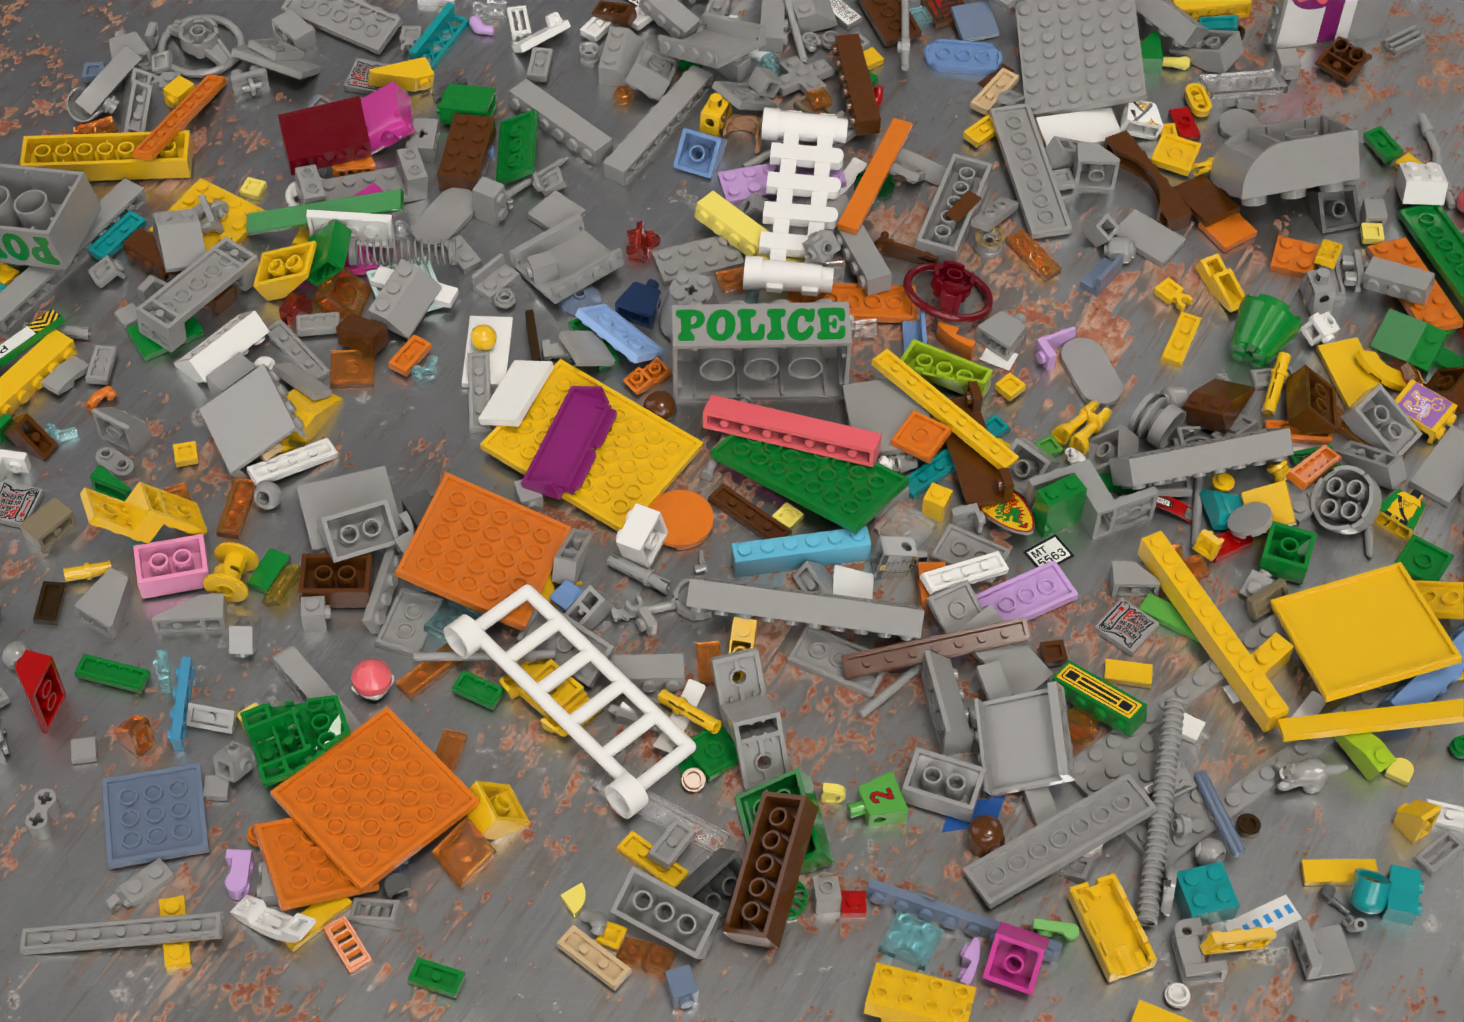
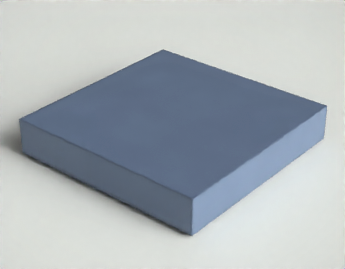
M988 0L951 7L950 11L960 40L977 41L999 36L1000 32Z

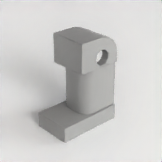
M1200 917L1180 920L1176 923L1171 936V946L1181 983L1184 985L1223 981L1229 970L1226 960L1206 963L1205 956L1199 947L1205 935Z

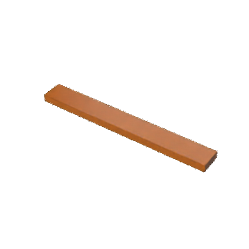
M208 74L132 151L133 158L153 161L227 84L226 77Z
M893 118L837 224V229L855 235L858 234L912 130L913 123Z

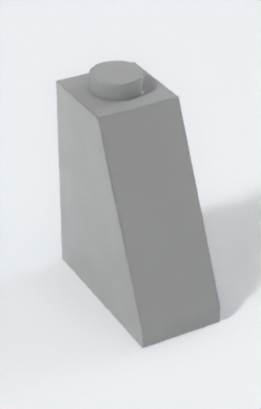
M110 567L74 605L78 619L114 640L118 635L133 591L130 577L125 572L117 571Z

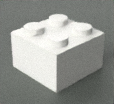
M1416 162L1399 163L1395 187L1402 204L1444 205L1448 181L1441 166L1437 163L1417 164Z
M637 503L633 510L628 512L623 529H620L616 535V544L623 558L643 568L650 569L669 533L661 512Z

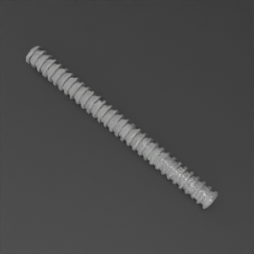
M1169 697L1164 700L1165 706L1163 707L1164 712L1162 714L1163 719L1159 736V753L1157 754L1158 760L1156 761L1157 767L1155 768L1156 774L1154 775L1155 781L1153 782L1154 788L1151 797L1152 802L1157 807V812L1149 817L1148 836L1145 845L1146 851L1144 852L1145 858L1143 859L1144 865L1142 866L1144 872L1141 874V887L1139 888L1140 894L1138 896L1140 901H1138L1137 906L1139 908L1136 911L1140 925L1149 927L1158 924V910L1160 909L1161 888L1163 887L1162 881L1164 880L1163 874L1165 872V859L1167 858L1166 852L1169 842V824L1171 823L1170 817L1172 816L1171 810L1173 809L1172 803L1174 802L1173 796L1176 787L1177 762L1179 761L1178 755L1180 754L1179 748L1181 747L1180 741L1183 731L1182 721L1184 720L1186 702L1178 697Z

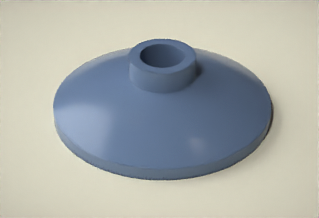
M588 285L560 301L559 305L566 314L576 317L578 308L601 304V294L595 287Z

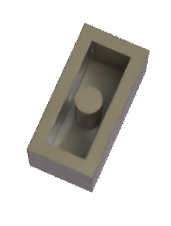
M54 497L49 502L44 503L33 515L27 517L20 524V528L24 538L43 553L74 528L77 522L73 511Z

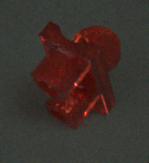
M639 221L636 224V229L627 231L628 241L634 245L626 246V253L630 260L640 258L642 263H648L649 250L659 246L661 238L653 230L646 231L643 221Z

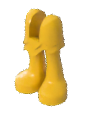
M1093 400L1083 406L1075 418L1067 423L1057 425L1052 430L1051 435L1061 446L1066 445L1070 441L1069 446L1085 456L1089 450L1088 439L1093 433L1097 435L1102 430L1103 426L1110 419L1112 411L1105 407L1098 415L1095 414L1100 403ZM1085 422V427L1074 434V432Z

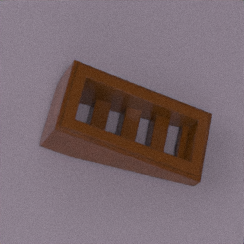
M600 0L592 11V16L630 28L637 18V13L633 4Z

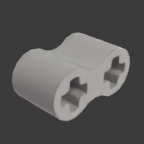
M42 789L34 796V808L25 820L31 837L36 841H44L51 836L53 831L52 822L61 812L57 796L51 789Z

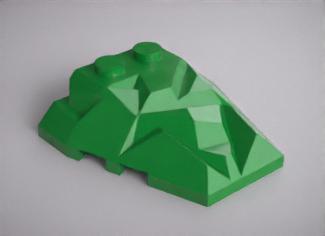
M338 695L307 698L306 703L294 704L293 700L285 701L284 706L276 707L266 703L240 713L245 731L251 741L257 759V768L264 788L290 778L351 734Z

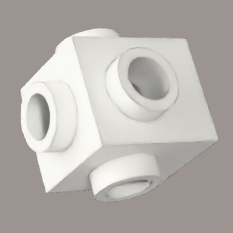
M1328 311L1321 315L1317 312L1310 316L1308 322L1300 330L1309 344L1313 346L1320 342H1323V344L1330 342L1335 338L1334 334L1340 328Z

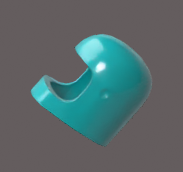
M1355 869L1354 887L1351 893L1352 905L1357 910L1367 914L1381 913L1386 908L1392 881L1372 870ZM1363 877L1376 879L1379 882L1370 881Z

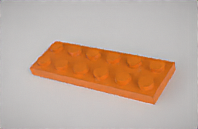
M1406 237L1367 246L1366 252L1371 259L1374 256L1429 271ZM1435 279L1434 288L1425 305L1398 298L1411 317L1427 322L1444 331L1463 326L1464 320Z
M833 283L832 293L820 292L817 296L801 295L799 292H788V301L792 303H810L820 299L849 302L850 321L884 323L916 321V306L907 297L903 285H891V290L869 296L856 283ZM912 286L914 292L916 293V286Z

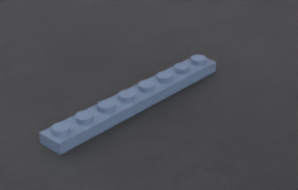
M871 878L867 886L866 898L875 904H885L894 907L899 912H908L917 915L922 920H932L941 923L946 928H956L965 931L970 936H980L988 939L992 943L1001 923ZM1050 939L1043 960L1058 963L1063 943Z

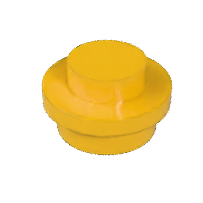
M1217 473L1212 478V485L1216 491L1228 493L1234 487L1235 480L1228 473Z

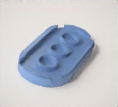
M937 39L925 47L924 61L931 69L940 72L989 75L1001 68L1003 55L1000 50L995 49L996 46L986 42Z

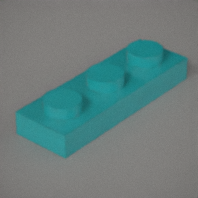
M130 210L87 249L89 255L99 261L106 255L112 257L123 247V242L139 228L143 229L147 225L146 219Z

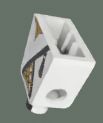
M1144 100L1126 103L1121 114L1120 132L1127 130L1131 136L1156 141L1164 127L1156 104Z

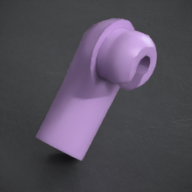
M476 15L469 18V25L476 34L494 35V26L484 25L480 17Z

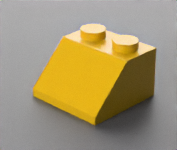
M476 781L469 788L480 800V804L466 815L478 838L496 840L526 827L530 823L510 784Z

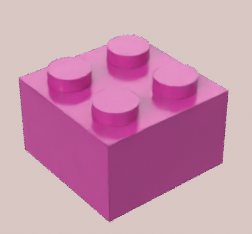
M1001 922L993 941L983 978L1032 995L1050 938Z

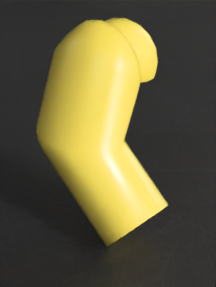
M1187 56L1163 57L1162 67H1174L1180 70H1186L1190 67L1191 60Z

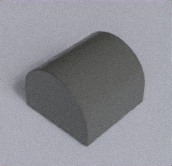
M393 873L386 878L384 887L387 899L403 901L413 897L411 884L406 875Z

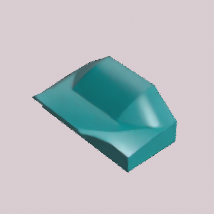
M1203 488L1199 495L1213 529L1228 531L1227 521L1229 516L1237 508L1243 506L1240 496Z

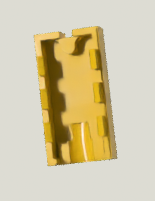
M1115 873L1097 878L1094 886L1089 887V883L1084 882L1069 887L1067 898L1108 983L1155 967L1157 957Z
M876 962L863 1014L879 1017L881 1022H969L977 987Z

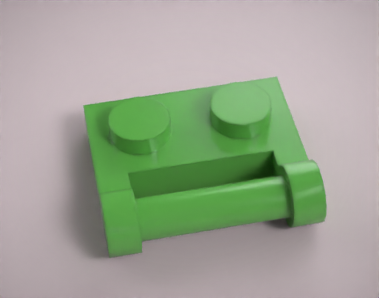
M1034 918L1033 931H1038L1037 934L1052 938L1053 934H1061L1066 940L1073 941L1079 935V928L1075 924Z

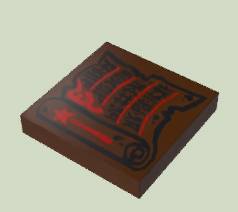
M921 0L920 2L935 29L955 25L950 11L951 7L965 4L963 0Z

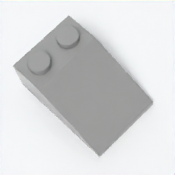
M1210 30L1208 35L1191 48L1184 46L1179 48L1174 44L1169 49V52L1177 57H1189L1191 64L1207 72L1225 73L1241 56L1244 49L1239 31Z
M644 42L625 82L632 89H639L644 92L648 98L660 101L673 78L679 61L673 57L660 54L659 49Z
M195 208L153 213V234L165 272L183 271L206 253L200 221Z
M1381 384L1365 391L1340 416L1355 435L1373 447L1401 456L1422 435V432Z

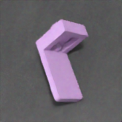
M1075 327L1062 329L1059 332L1044 335L1037 339L1035 348L1036 358L1046 371L1055 368L1057 354L1054 350L1063 347L1066 342L1076 337L1077 330Z

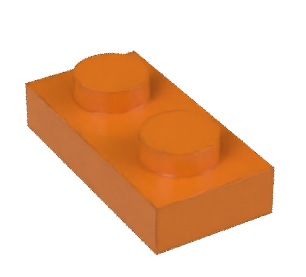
M414 334L388 362L389 368L407 377L430 352L432 344Z

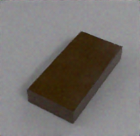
M43 581L33 617L34 624L58 626L68 588L66 582Z

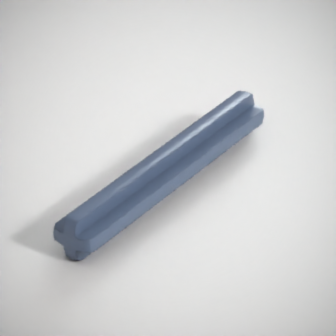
M1205 770L1196 772L1194 780L1232 856H1242L1246 849Z

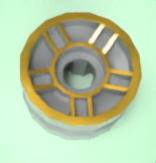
M996 227L989 232L978 229L975 233V253L987 259L999 256L1004 242L1002 231Z

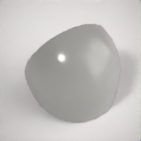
M76 87L69 93L66 100L69 115L79 122L95 120L104 112L103 104L90 116L75 104L77 98L85 90V88Z

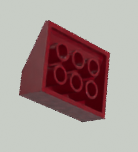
M360 96L278 115L285 158L291 176L295 175V168L315 164L318 170L372 157Z

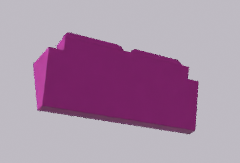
M602 386L570 387L521 481L523 488L560 500L564 492L574 495L575 491L582 487L597 457L595 451L603 445L617 417L616 410L612 409L611 405H608L609 400Z

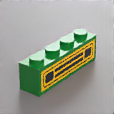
M1070 660L1052 677V682L1057 681L1064 687L1066 701L1073 704L1077 709L1092 715L1097 721L1111 726L1118 733L1131 737L1147 719L1146 703Z

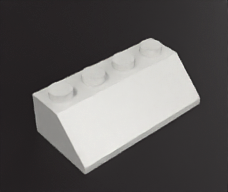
M255 310L238 314L177 360L174 365L194 382L207 383L206 376L239 352L246 355L249 352L248 348L253 344L256 346L266 339L264 336L270 331Z

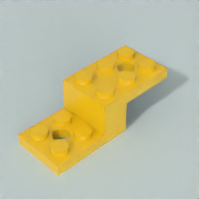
M140 481L125 502L86 487L80 493L88 521L91 525L108 529L115 534L128 536L135 541L149 544L163 524L169 528L180 529L189 535L203 534L204 536L207 533L206 525L196 502Z

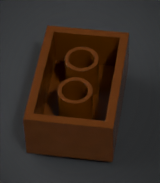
M302 554L298 587L300 604L301 597L324 596L326 605H330L331 608H366L373 590L375 569L372 554H362L333 563L329 554Z

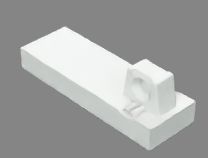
M558 12L545 16L547 27L511 45L514 53L525 52L570 28L568 20H562Z

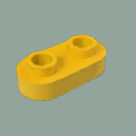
M1198 83L1188 84L1185 88L1184 97L1191 112L1198 117L1208 116L1211 112L1212 103L1205 88Z

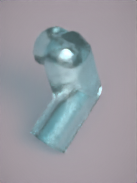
M429 355L424 367L414 366L411 369L414 379L423 380L432 376L435 372L438 358L434 355Z
M54 423L44 426V430L56 442H64L78 437L75 426L65 430L57 429Z

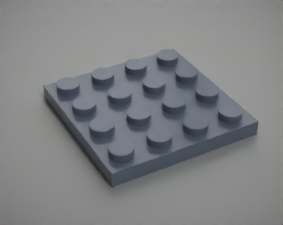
M200 763L102 779L107 864L109 869L150 863L159 858L167 860L209 853L202 767Z

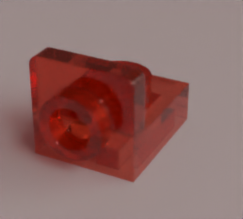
M292 291L279 308L280 319L286 325H289L293 319H296V315H299L300 311L312 314L313 309L310 298Z

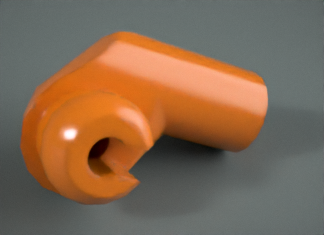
M105 386L91 395L85 407L92 411L94 408H97L104 397L112 401L117 395V391L113 390L112 386Z

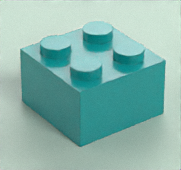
M1222 861L1177 871L1174 896L1183 919L1200 917L1202 926L1236 917L1240 904Z

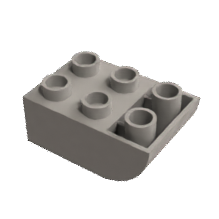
M1324 114L1246 127L1230 136L1220 147L1212 164L1210 181L1224 189L1225 194L1229 197L1240 198L1241 204L1244 206L1266 204L1267 195L1280 193V197L1283 199L1302 198L1306 196V188L1319 186V190L1322 192L1344 190L1345 181L1360 179L1358 129Z

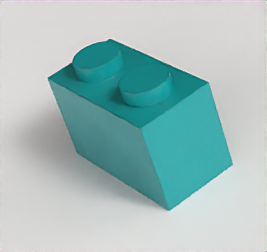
M1391 864L1386 877L1392 881L1386 908L1382 912V920L1412 926L1416 917L1421 916L1423 904L1419 902V895H1422L1424 889V881L1420 880L1421 870Z

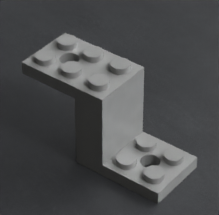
M1089 459L1082 462L1077 461L1070 466L1056 468L1049 473L1035 475L1028 479L1025 502L1030 510L1033 511L1036 490L1075 473L1087 488L1081 522L1092 540L1151 520L1159 495L1158 490L1153 486L1147 489L1142 488L1136 493L1127 496L1122 495L1114 500Z
M757 647L711 657L721 721L735 742L744 790H750L789 772L790 767L780 711L766 695ZM736 671H743L744 677L742 680L737 682L732 680V676ZM761 756L769 757V762L765 766H758L757 764Z

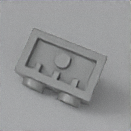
M500 253L495 258L490 259L480 270L474 272L471 277L472 289L492 303L498 290L509 289L520 280V273L505 263L504 255Z

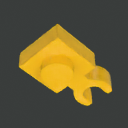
M1169 277L1154 288V295L1168 305L1174 302L1177 309L1182 312L1186 307L1184 303L1191 306L1193 298L1190 295L1183 294L1184 288Z

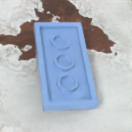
M605 303L578 308L575 316L582 321L583 325L594 330L600 338L608 341L615 350L623 353L632 363L649 361L656 357L662 358L665 352L663 348Z

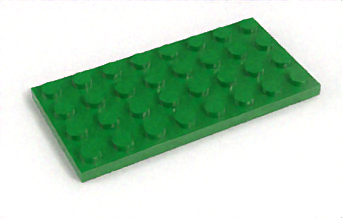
M732 434L710 451V458L855 534L909 484V478L878 462H875L874 467H869Z

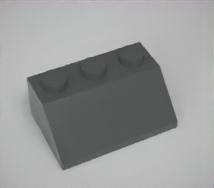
M719 848L676 887L677 890L721 913L717 929L725 923L743 862L735 850Z

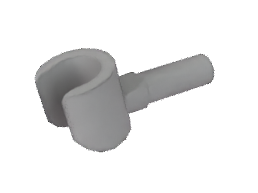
M699 550V564L693 565L694 575L706 577L708 574L707 564L704 561V550Z

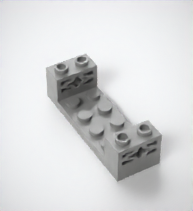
M417 146L398 149L396 167L321 180L315 164L295 168L296 192L300 205L352 197L372 183H375L383 191L403 190L404 203L427 199L428 175Z
M225 237L136 308L139 332L172 353L187 340L184 322L231 284L236 285L245 292L253 286L259 266L258 256Z

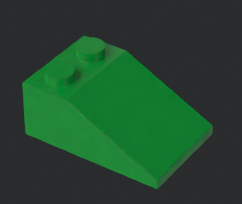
M1389 309L1369 347L1429 375L1449 338V334L1427 322Z

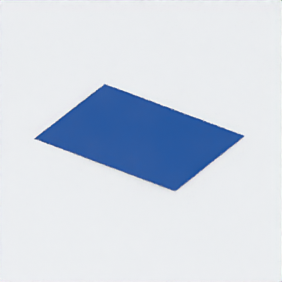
M1005 796L978 800L972 820L980 815H991L998 819ZM947 816L941 833L968 829L970 823Z

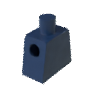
M649 279L646 285L633 282L615 302V311L627 321L652 330L662 304V292L658 289L659 283L653 279Z

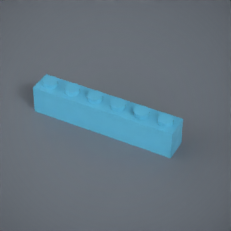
M864 526L856 534L847 529L732 543L731 561L735 578L799 570L806 561L821 563L824 566L870 560L871 541L867 526Z

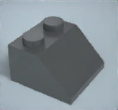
M1345 185L1344 190L1337 192H1322L1320 190L1308 192L1310 213L1322 234L1361 225L1356 185Z

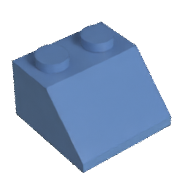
M683 128L673 168L712 179L723 158L728 139L691 128Z

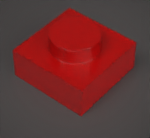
M841 891V918H866V891Z

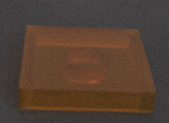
M331 350L330 389L374 388L376 355L373 356L357 350Z
M465 817L432 851V854L458 886L465 888L498 852L474 823Z

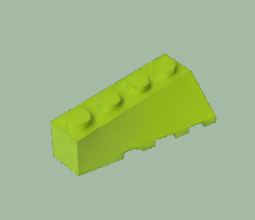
M913 339L900 358L916 373L921 374V377L925 380L962 395L967 391L968 382L977 381L983 398L990 388L993 374L992 369Z

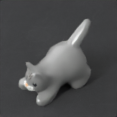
M1306 758L1300 762L1276 761L1274 764L1282 778L1277 784L1279 790L1286 791L1303 786L1304 792L1308 794L1321 791L1323 786L1326 785L1329 775L1339 774L1348 770L1347 765H1326L1319 758Z

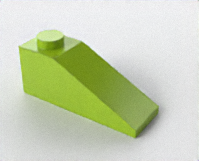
M1371 732L1333 736L1368 782L1397 761L1385 744Z

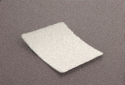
M835 565L833 594L873 599L874 575Z

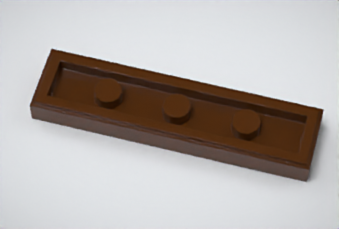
M723 483L708 497V502L761 539L792 536V531Z

